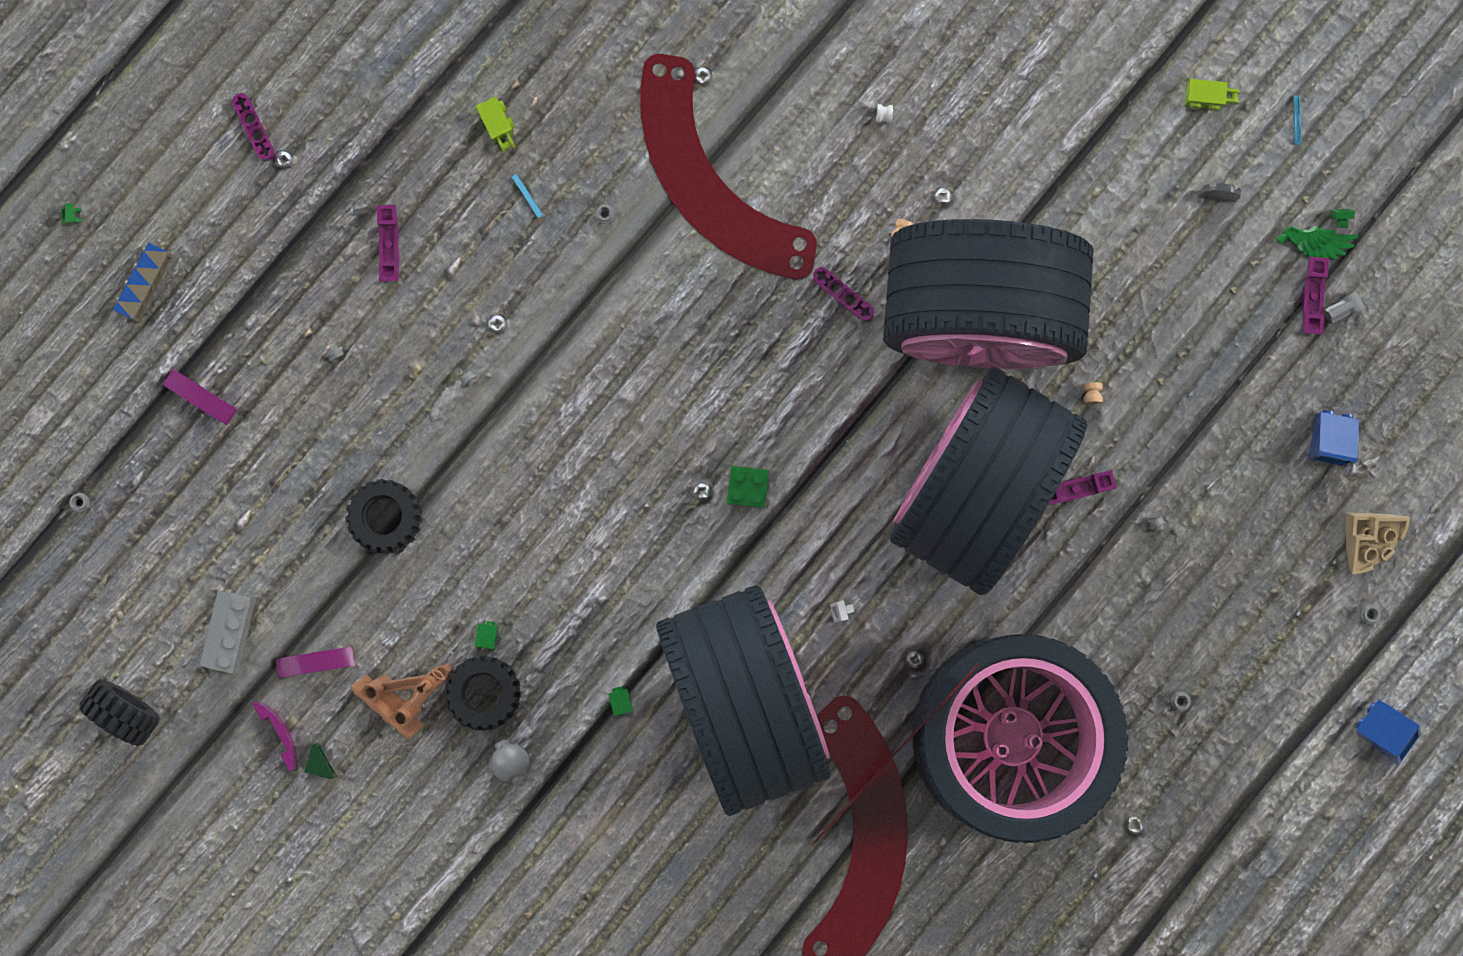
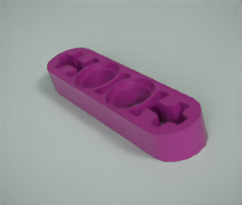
M243 93L236 94L232 103L256 154L263 161H271L275 156V150L251 100ZM240 99L245 101L244 105L247 110L244 111L241 105H238ZM247 115H254L255 120L253 123H245ZM256 131L263 133L260 140L253 139V134ZM264 144L265 148L270 150L268 151V156L262 154L264 151L260 145Z
M820 267L814 271L813 281L859 320L867 322L872 319L874 310L868 302L828 269ZM824 272L825 279L828 281L830 278L833 279L829 282L828 287L824 286L827 283L825 280H818L817 273L822 274ZM835 283L841 286V292L837 294L833 293L830 289L831 285ZM853 296L856 299V303L852 306L847 305L845 298ZM859 302H861L862 304L860 305V307L863 310L869 309L868 314L870 316L865 315L863 317L861 316L862 311L859 308L857 309V311L853 309H855L858 306Z

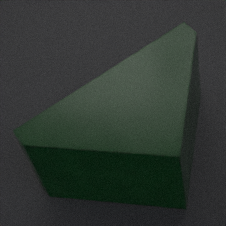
M313 744L304 772L327 779L338 777L320 744Z

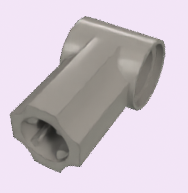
M1355 291L1323 311L1327 321L1333 324L1366 307Z

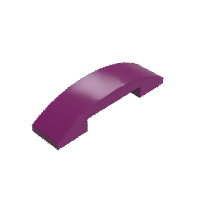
M377 205L380 255L379 282L399 281L400 256L396 205Z
M1309 257L1303 291V333L1323 334L1325 316L1323 315L1325 279L1328 277L1329 258Z
M1112 470L1060 483L1048 506L1116 489Z
M353 647L276 659L278 678L355 666Z
M260 701L252 703L261 720L270 719L287 751L280 755L289 772L296 770V747L286 724L275 711Z

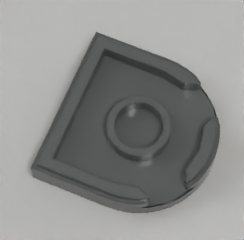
M1217 183L1216 187H1209V184H1206L1198 192V198L1236 202L1241 197L1240 188L1236 190L1234 185Z

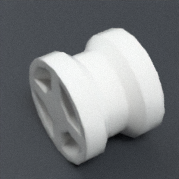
M878 104L876 123L887 122V124H892L893 105L885 107L882 104Z

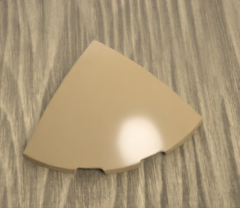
M1346 513V551L1350 573L1360 574L1373 570V566L1381 561L1386 562L1395 553L1394 548L1398 542L1404 540L1409 527L1410 517L1375 513Z

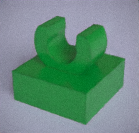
M65 203L61 207V226L80 223L82 219L76 218L74 213H80L82 209H73V204Z
M1330 209V217L1336 219V227L1348 228V219L1355 218V211L1351 209Z

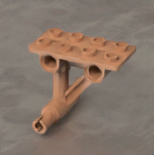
M445 663L443 666H437L426 675L392 680L387 675H381L373 680L366 675L352 684L350 689L358 698L363 699L370 709L379 713L386 723L396 728L401 736L409 739L424 727V724L417 719L422 712L421 706L435 689L449 679V675L454 672V666L448 667L451 663ZM414 688L413 696L406 701L394 692Z

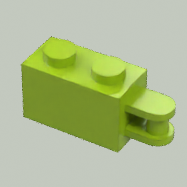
M1189 79L1186 83L1184 106H1190V109L1195 110L1208 108L1209 111H1219L1226 104L1238 105L1240 90L1227 88L1228 82Z
M495 96L476 105L493 143L499 142L503 153L511 147L515 148L511 138L514 135L512 128L515 125L511 117H506L504 112L507 109L503 101H498ZM505 138L509 139L508 141H505L503 143L501 142V140Z

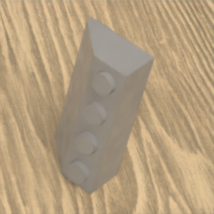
M218 590L199 666L238 674L256 598Z

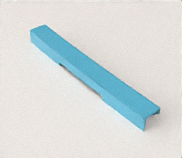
M1299 95L1293 96L1294 145L1301 144V107Z
M517 174L512 176V179L538 218L543 216Z

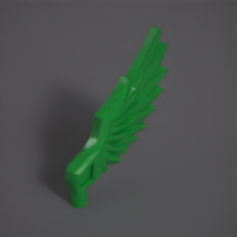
M1290 226L1276 238V241L1281 245L1288 240L1294 246H1297L1299 252L1303 253V256L1308 255L1309 257L1336 260V255H1346V252L1341 249L1354 248V244L1347 242L1358 238V234H1334L1335 230H1325L1318 226L1308 230H1301Z

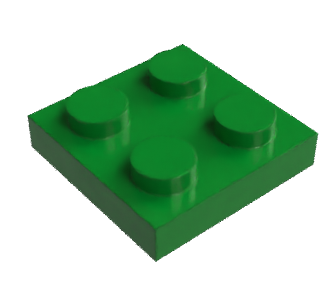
M731 466L727 504L765 508L769 470Z

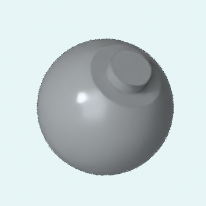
M509 739L496 743V751L491 757L492 772L503 782H512L513 784L521 782L530 766L528 753L520 745L511 744Z

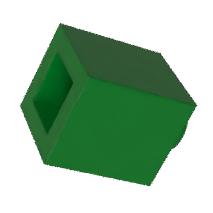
M484 620L483 624L478 623L475 647L496 650L499 627L495 626V622Z
M623 686L613 688L612 693L608 695L614 716L634 711L628 689H623Z

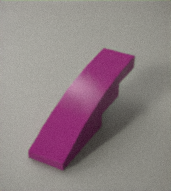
M174 369L163 383L165 387L225 425H228L238 410Z

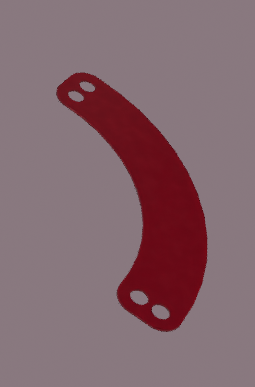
M654 54L650 56L643 65L640 88L642 127L652 165L673 204L699 233L730 256L771 274L792 279L806 277L811 272L817 247L814 234L806 228L783 223L755 210L725 185L708 161L695 127L693 114L695 70L692 63L686 58L673 55ZM656 64L665 65L667 71L664 76L658 77L654 75L653 67ZM675 67H681L685 71V76L680 80H675L671 76V71ZM798 237L804 238L807 242L806 248L802 251H798L793 247V241ZM793 256H800L803 259L804 263L800 269H794L790 266L789 262Z
M977 664L957 684V686L948 694V696L939 704V706L930 714V716L917 729H915L911 733V735L900 745V747L889 757V759L879 768V770L869 779V781L860 789V791L851 799V801L841 810V812L833 819V821L816 838V840L811 844L812 846L821 838V836L830 828V826L839 818V816L848 808V806L857 798V796L866 788V786L877 776V774L887 765V763L899 752V750L912 738V736L954 694V692L971 675V673L978 667L979 664Z
M839 696L817 714V718L828 752L841 773L851 801L889 759L891 753L875 723L858 701L850 696ZM842 706H848L852 711L850 719L841 720L837 714L838 709ZM827 719H833L837 722L838 727L834 733H827L824 730L823 724ZM893 758L851 803L853 846L848 872L833 906L819 925L804 940V956H818L813 951V946L818 941L825 942L828 947L826 954L822 956H865L878 938L891 914L901 886L908 844L904 791Z

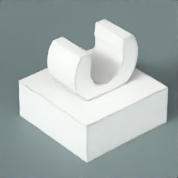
M844 600L830 604L834 623L847 620V614L854 612L853 604L845 606Z

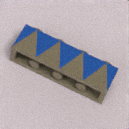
M149 242L147 246L142 248L138 263L133 265L129 280L127 279L124 282L123 291L114 302V311L137 323L142 318L173 258L172 254Z

